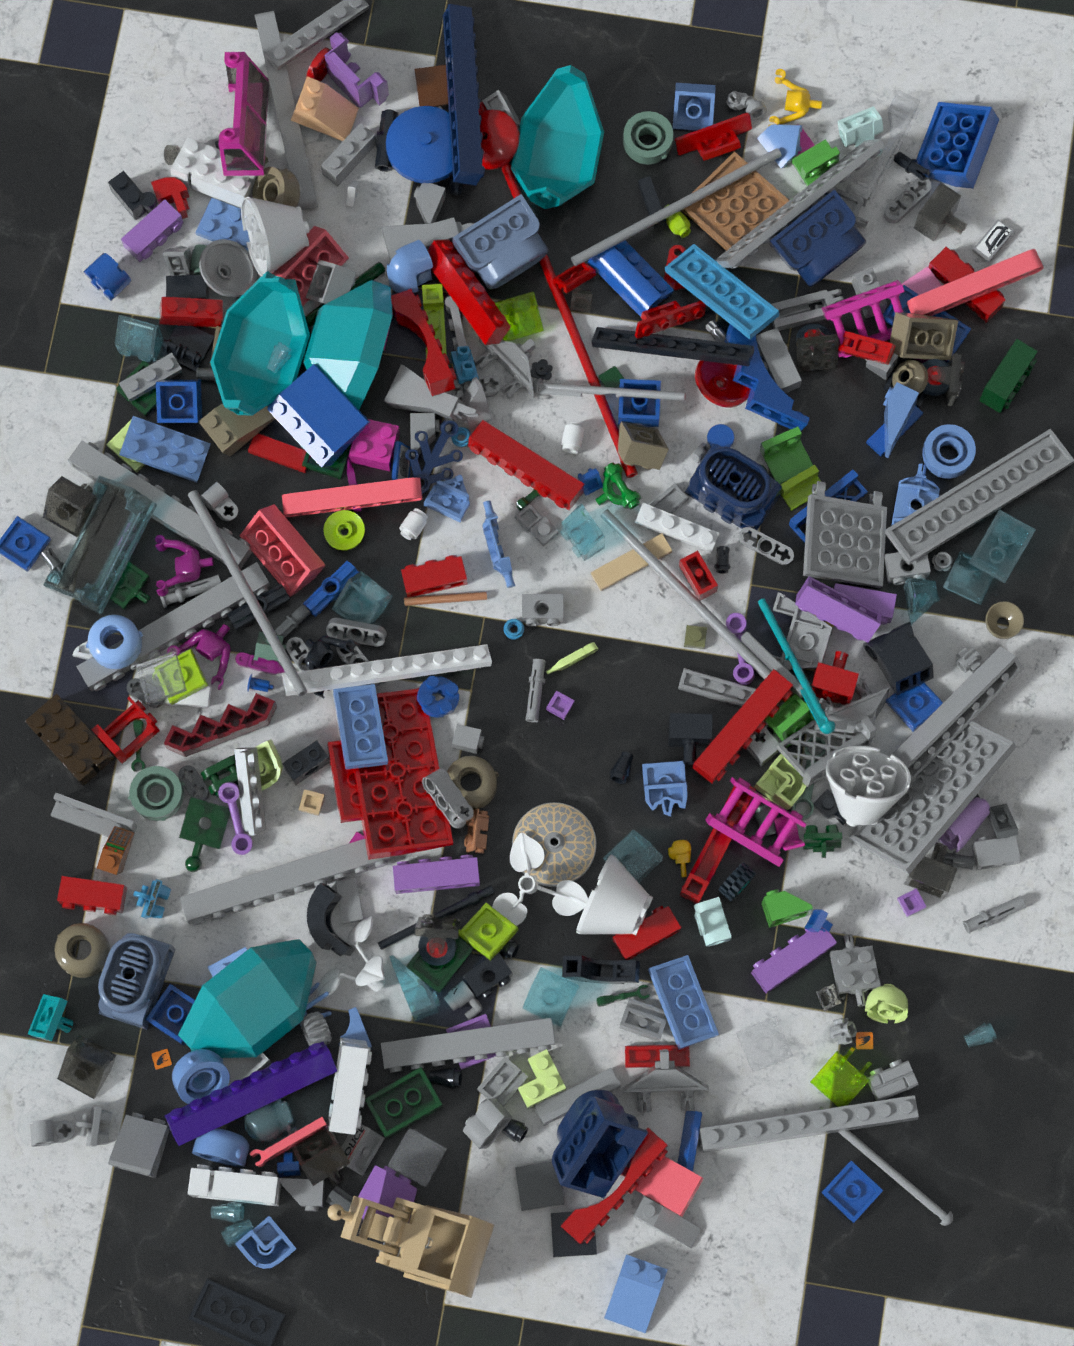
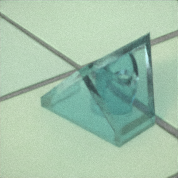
M917 578L906 579L904 592L909 620L912 625L934 603L938 602L939 598L936 581Z

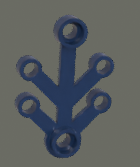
M446 420L441 424L440 429L442 433L432 452L427 441L428 434L422 430L415 433V440L420 444L425 461L422 471L418 462V451L408 449L405 453V457L410 461L414 474L412 478L423 480L421 485L422 493L430 488V484L439 480H450L454 475L452 469L447 467L442 468L440 473L430 475L433 468L453 461L459 462L463 458V453L457 449L452 450L450 454L439 457L448 438L458 433V425L452 420ZM448 424L451 425V430L449 432L445 430V427ZM423 433L424 439L420 441L418 436ZM413 451L415 457L410 459L409 453ZM455 452L459 453L458 459L453 458ZM448 470L450 474L445 478L444 472Z

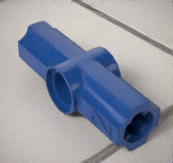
M346 561L331 577L326 578L322 582V585L303 605L316 617L333 600L340 597L341 592L360 575L359 571L350 562ZM330 585H335L337 587V589L334 592L330 593L326 591L327 587Z

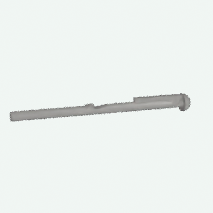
M541 378L536 379L532 384L533 391L537 394L583 397L582 393L596 395L617 394L616 397L686 400V393L545 383Z
M849 1130L838 1132L931 1212L939 1216L942 1220L940 1222L941 1225L947 1226L952 1223L953 1213L951 1211L948 1214L852 1132Z

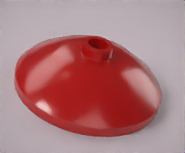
M486 110L479 113L481 115L480 132L483 135L481 149L484 150L482 166L487 170H493L503 167L514 157L519 146L520 137L518 126L511 116L500 110ZM488 134L487 139L484 140V135Z
M700 360L696 366V384L703 396L715 405L726 408L737 407L748 399L751 389L733 381L737 365Z

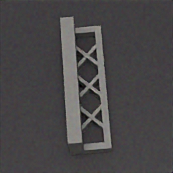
M257 747L236 748L234 751L244 832H249V836H255L266 830Z
M58 793L54 795L53 799L56 803L51 813V816L105 837H109L114 826L132 832L136 831L137 825L132 820Z
M609 1068L534 1105L543 1125H547L565 1116L574 1101L585 1092L596 1089L613 1092L621 1088V1084L617 1080L612 1068Z

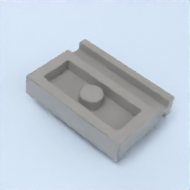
M629 998L619 1028L660 1042L667 1018L663 1009Z
M504 1057L477 1090L487 1099H496L504 1107L518 1091V1087L522 1086L529 1077L508 1058Z

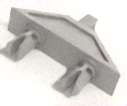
M479 337V342L486 350L474 359L475 365L480 363L479 369L483 370L493 359L497 360L513 376V379L501 388L502 393L507 392V398H510L522 387L534 398L528 360L532 357L530 353L536 348L535 342L530 338L522 345L520 343L516 345L513 342L504 340L500 344L485 345Z
M862 682V687L857 684L854 690L861 698L840 708H836L829 696H827L826 701L822 698L819 702L829 721L835 722L834 731L846 733L861 731L869 740L876 736L875 720L884 707L886 699H888L890 687L873 694L867 684Z
M668 1049L660 1050V1061H655V1066L622 1088L623 1093H638V1112H642L643 1102H646L647 1112L652 1111L651 1092L680 1091L681 1110H686V1102L688 1100L690 1110L692 1111L695 1110L694 1091L709 1090L707 1084L677 1067L674 1061H669Z

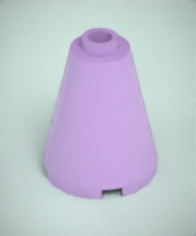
M974 798L940 837L939 840L949 850L955 848V852L960 851L990 814L988 802L983 798Z

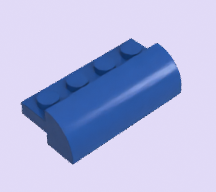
M626 240L592 257L588 261V264L596 270L640 317L643 311L657 307L659 303L672 295L674 291Z

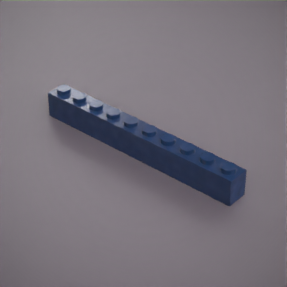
M449 4L443 14L453 182L477 185L479 180L484 177L485 167L482 166L484 150L481 149L483 135L480 132V99L477 94L479 90V82L476 79L478 66L475 65L477 50L474 49L476 34L473 32L475 19L472 16L471 7Z

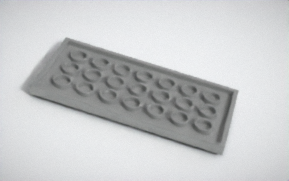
M971 721L911 781L908 791L879 819L876 825H859L849 838L857 845L910 874L1017 746L1014 742Z

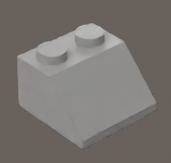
M319 260L306 298L324 304L329 303L350 292L351 287L355 284L356 272L337 264Z

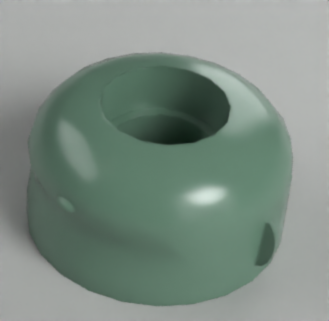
M646 111L628 119L623 133V144L626 153L635 162L645 165L656 164L666 159L673 144V128L667 118L659 113ZM647 134L653 135L657 138V141L652 145H644L639 140V137Z
M162 766L147 767L133 778L128 800H131L134 808L144 818L153 821H165L176 814L181 808L184 798L183 786L185 784L168 768ZM156 785H161L166 788V797L161 802H151L148 799L149 790Z

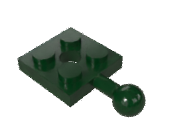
M190 797L179 834L180 839L195 843L192 856H189L185 861V867L188 871L197 872L200 870L202 862L199 857L203 845L220 849L230 815L228 807ZM206 817L210 820L211 825L208 829L200 827L199 821L201 818Z

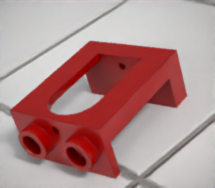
M130 696L127 699L132 705L104 730L98 724L91 729L122 764L160 732L159 728L155 725L158 722L150 712L146 714L144 712L146 708L139 700L134 702ZM135 719H145L147 727L144 732L121 750L112 739Z

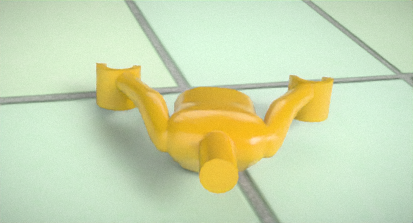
M783 69L776 70L775 74L782 77H775V82L777 84L783 83L791 89L787 90L785 110L796 113L780 119L776 116H771L769 118L770 122L785 124L802 118L808 113L809 108L821 109L822 101L811 100L807 89L785 78L786 72Z

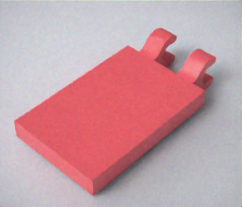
M321 1117L264 1151L252 1150L250 1155L252 1157L261 1155V1160L255 1164L258 1167H263L271 1159L278 1157L328 1128V1124Z
M664 1157L661 1161L657 1159L651 1165L654 1168L646 1178L642 1175L637 1181L639 1186L635 1191L682 1217L701 1185L703 1178L667 1157ZM625 1167L621 1175L626 1177L629 1168Z

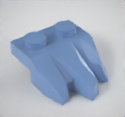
M684 760L642 764L645 801L652 810H655L658 804H662L664 814L671 816L675 803H678L680 808L685 809L687 783L685 764H683Z

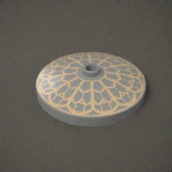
M553 802L536 806L520 819L514 830L512 845L518 835L524 833L537 841L544 850L545 857L542 865L536 869L531 868L530 874L540 885L557 887L560 881L570 880L575 882L589 870L596 854L594 829L588 818L570 805ZM552 839H554L555 841L558 840V844L556 846L551 845L550 841Z

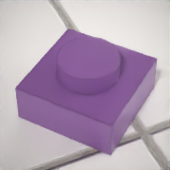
M556 691L546 710L565 720L575 701Z
M917 888L897 898L906 917L926 908Z

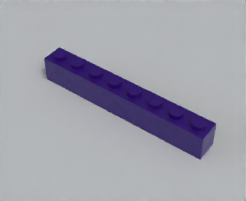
M322 1041L312 1044L308 1049L301 1052L293 1053L282 1061L274 1062L261 1071H255L246 1078L233 1081L229 1086L214 1090L201 1099H195L182 1108H176L165 1115V1118L175 1141L180 1146L337 1072L329 1049Z

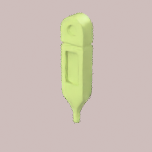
M592 642L559 660L546 673L564 670L586 658V656L588 657L595 653L598 647L595 642Z

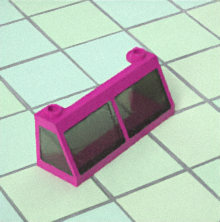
M225 52L224 62L228 77L229 92L235 91L233 128H226L219 134L223 175L262 176L264 175L269 81L245 52Z

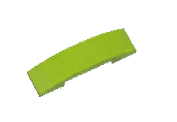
M442 284L422 285L423 307L429 320L427 323L428 325H433L435 339L439 338L442 345L441 352L447 355Z

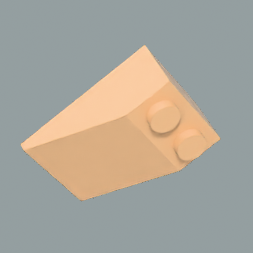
M307 76L291 121L344 141L351 132L359 108L327 84Z

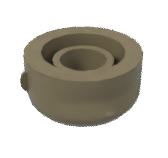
M267 167L264 168V175L257 176L255 179L252 198L297 207L300 200V185L296 176L287 168Z
M464 756L454 761L448 768L447 773L451 780L459 788L473 810L483 808L492 801L497 791V777L499 774L494 771L491 764L485 759L477 756ZM467 774H475L481 780L480 787L475 791H467L461 786L462 778Z
M77 923L67 927L61 934L57 935L55 958L61 968L68 974L78 978H87L98 974L104 968L110 952V945L107 937L100 929L88 923ZM79 941H88L91 944V953L85 959H76L73 955V947Z

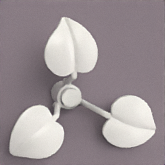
M520 833L515 839L510 852V863L515 871L523 872L527 870V873L518 882L520 897L518 899L512 893H503L495 899L492 907L517 926L525 920L528 912L526 906L521 904L524 894H532L537 890H541L555 895L552 900L553 908L563 916L575 915L583 910L588 901V896L579 884L570 880L560 881L555 892L539 886L538 881L530 876L531 868L536 869L542 865L545 853L537 841L524 833Z
M372 916L359 922L351 930L347 940L350 946L355 945L366 962L365 967L358 974L357 978L340 973L338 968L330 970L320 980V984L316 989L315 999L325 992H329L328 996L334 993L340 984L341 978L355 981L358 986L367 985L375 992L384 986L386 978L383 973L382 957L376 956L369 960L360 947V943L368 938L372 930Z

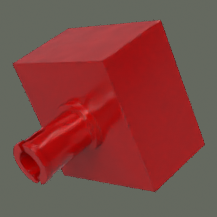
M836 651L832 666L818 662L811 687L817 698L826 700L827 696H829L833 703H841V705L845 706L853 698L859 673L845 670L849 654L844 652L842 660H840L842 651Z

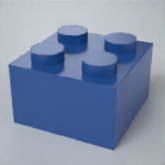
M620 379V388L661 391V381ZM619 397L618 426H620L621 421L646 427H659L660 399Z
M201 380L157 381V423H198L202 419Z
M169 984L145 1020L184 1046L186 1043L178 1034L195 1000Z

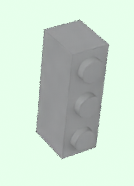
M359 123L321 164L323 176L338 187L376 146L375 134Z
M776 327L756 335L761 359L775 383L784 393L800 388L802 380L778 328Z

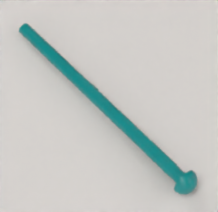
M764 598L760 599L758 604L776 636L786 660H789L792 665L793 671L803 688L800 692L820 731L824 734H831L835 730V722L829 721L768 603Z

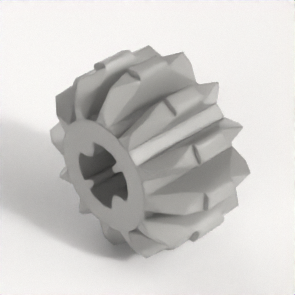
M318 1011L307 1014L300 1024L309 1046L322 1041L325 1045L330 1044L332 1039L331 1032L323 1015Z

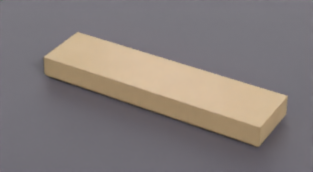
M663 534L643 543L658 560L672 553V549ZM632 549L592 571L591 576L600 591H603L649 564Z

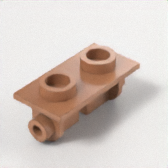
M477 808L473 810V817L466 821L468 834L465 836L464 845L466 846V853L475 851V853L483 854L484 850H486L487 835L480 834V830L488 831L489 816L487 811H479Z

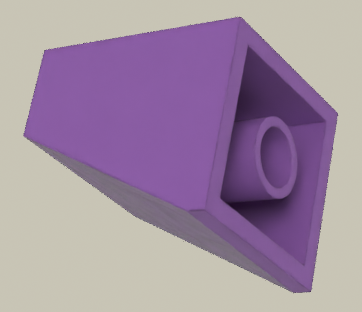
M375 1165L358 1197L393 1208L396 1197L414 1202L417 1188L410 1185L411 1180L403 1175L396 1177V1171L387 1166H384L382 1169ZM367 1206L365 1207V1210H364V1213H363V1216H362V1219H363V1220H364L366 1211H367V1209H368ZM376 1210V1214L385 1217H394L393 1215Z

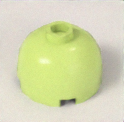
M884 984L873 989L867 996L865 1012L867 1011V1016L877 1022L888 1023L887 1019L895 1020V1023H900L908 1017V999L903 991L894 985Z

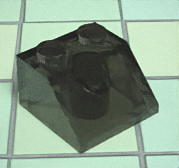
M79 1035L67 1049L57 1079L95 1099L111 1072L117 1055Z

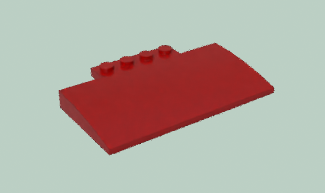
M419 688L377 693L388 758L387 765L345 769L341 740L327 743L340 823L362 821L368 860L453 845L449 821L422 784L424 777L439 769L430 716L423 712L420 703L417 701Z

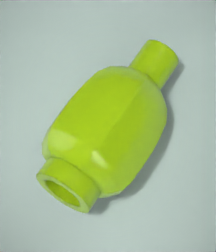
M679 211L666 218L667 225L675 235L685 238L691 233L690 222L682 212Z

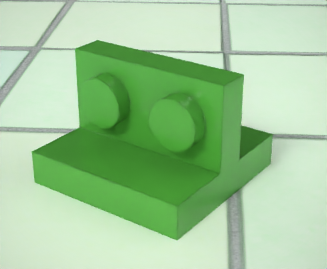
M825 139L793 158L791 162L806 186H808L839 161L840 152L837 147L831 148Z
M795 694L779 707V711L773 718L769 716L765 723L782 742L815 719L808 705Z

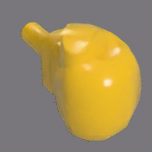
M677 840L668 848V854L671 859H675V864H681L682 877H687L686 863H690L691 844L686 840Z

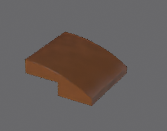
M446 65L414 69L419 106L435 107L448 105Z

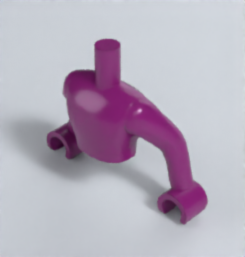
M158 535L155 538L156 542L159 543L155 545L158 551H164L167 547L185 552L184 555L175 558L176 576L167 581L159 580L156 583L157 587L160 588L156 592L161 597L166 596L169 592L168 588L173 585L198 580L201 567L214 565L213 557L201 559L196 548L182 541L166 540L162 535Z
M223 624L217 633L202 629L179 647L175 645L170 646L167 655L171 652H176L177 654L174 656L176 657L197 643L196 651L206 659L214 661L215 658L221 655L217 675L211 679V685L216 681L221 683L218 686V690H221L224 685L223 677L228 667L231 650L230 645L223 637L230 628Z

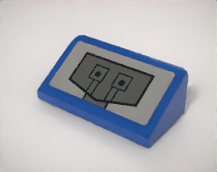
M400 441L395 442L392 480L405 479L410 476L411 464L406 459L405 453L411 448Z

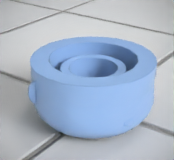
M107 615L97 620L91 627L86 648H89L90 653L101 666L109 669H122L132 664L138 658L142 648L141 637H143V633L138 631L135 624L128 618L120 615ZM113 633H119L124 637L123 643L116 649H108L105 646L107 637Z

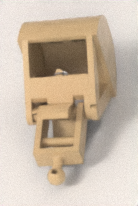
M354 1196L349 1212L345 1211L339 1204H333L328 1209L330 1219L334 1221L346 1220L341 1234L342 1238L380 1250L379 1256L376 1259L377 1263L404 1272L403 1277L472 1298L494 1224L470 1215L428 1205L424 1206L398 1197L395 1199L393 1208ZM367 1206L368 1209H367V1211H366V1214H365V1217H364V1220H363V1223H362V1226H361V1229H360V1232H359V1237H358V1236H356V1235H357V1232H358V1229H359V1226H360V1223H361V1219H362V1216H363L365 1207ZM376 1210L393 1215L394 1217H385L376 1214ZM369 1237L381 1242H385V1245L367 1240V1238Z

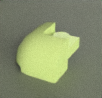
M272 739L256 746L262 790L275 784L281 777L283 769L281 758Z
M780 754L754 788L769 800L789 810L803 794L806 785L802 782L803 777Z

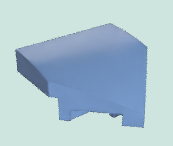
M771 124L757 138L768 152L776 148L780 150L782 157L775 160L780 168H785L795 158L798 151H802V147H800L802 125Z
M462 475L455 476L454 479L437 481L425 499L424 506L461 522L470 506L469 494H467Z

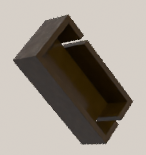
M57 693L25 720L28 726L82 786L97 775L96 771L92 768L94 764L101 771L115 759Z

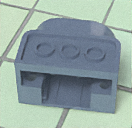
M522 194L453 237L455 249H457L470 270L478 273L485 286L490 290L500 287L529 269L548 253V247L538 234L539 221Z
M127 933L122 939L118 940L108 954L99 979L100 1000L98 1006L100 1010L98 1014L147 1030L149 1022L145 1019L157 1003L176 949L171 944L134 933ZM134 970V977L129 980L125 979L126 972Z

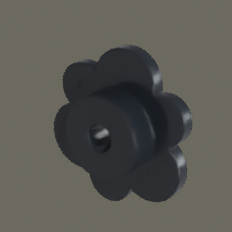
M545 359L534 362L530 370L531 377L541 378L542 381L543 379L550 380L553 367L548 365Z

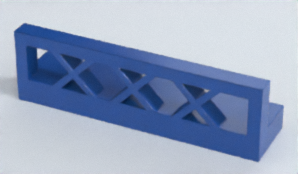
M851 470L825 491V497L857 502L868 491L857 480L858 474ZM853 484L860 491L857 496H847V489ZM807 506L792 517L789 522V526L804 543L806 536L799 527L806 523Z

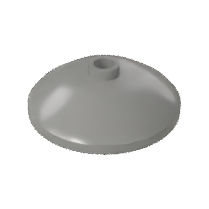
M221 239L211 242L202 251L199 260L200 272L206 284L216 293L226 297H239L255 283L257 271L249 252L242 245L231 240Z

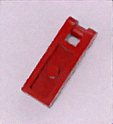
M845 331L843 343L839 345L837 351L846 355H853L889 365L896 346L889 342Z

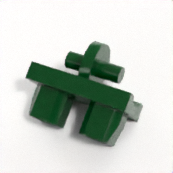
M836 824L826 826V833H818L817 826L807 825L803 837V842H805L803 850L813 849V853L821 852V858H826V852H834L835 848H841L842 832H839Z

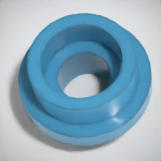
M458 427V433L451 437L453 444L457 447H466L469 443L471 432L465 427ZM464 435L465 439L461 441L458 437Z
M510 619L504 624V634L509 639H518L523 635L524 625L520 620ZM517 627L518 631L513 633L510 631V628Z

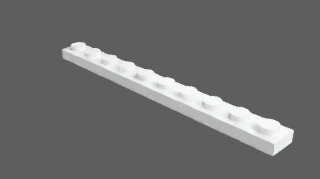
M486 644L297 673L305 685L307 693L488 667L491 666L492 660L488 645ZM283 674L286 696L297 695L288 676Z

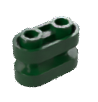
M235 755L229 756L201 772L205 782L211 780L213 783L208 787L212 796L219 798L218 791L223 783L233 782L238 786ZM228 771L231 772L230 775L222 779L219 778L222 774Z

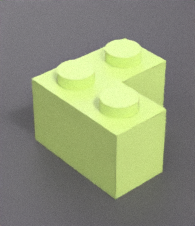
M547 1049L528 1058V1063L536 1079L518 1087V1091L527 1109H530L534 1105L565 1091L566 1087Z

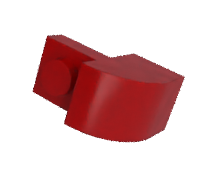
M173 177L152 181L151 184L158 204L163 200H166L169 204L175 202L182 219L188 218L186 210L190 208L187 198H190L185 184Z

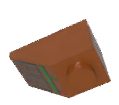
M114 826L102 849L97 869L115 875L122 873L135 832Z

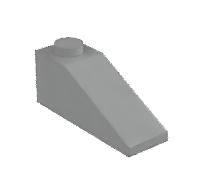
M176 246L163 252L170 276L191 275L192 254L190 248Z
M645 1196L634 1215V1218L690 1248H692L701 1230L698 1226Z

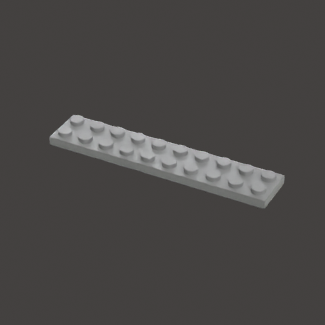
M874 139L862 142L715 259V261L723 268H736L743 263V258L747 255L751 256L759 250L758 246L762 243L770 242L777 231H783L789 226V222L792 219H798L802 216L807 207L816 205L822 195H828L835 190L834 186L839 182L843 183L849 179L851 172L863 168L866 165V160L878 156L881 153L880 149L885 146L881 139Z
M1049 429L887 528L884 533L907 564L910 565L1072 465L1074 459L1054 432Z

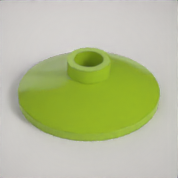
M349 510L333 513L324 524L326 541L338 550H349L360 544L365 534L362 519L359 515ZM346 529L349 532L347 535H342L341 531Z

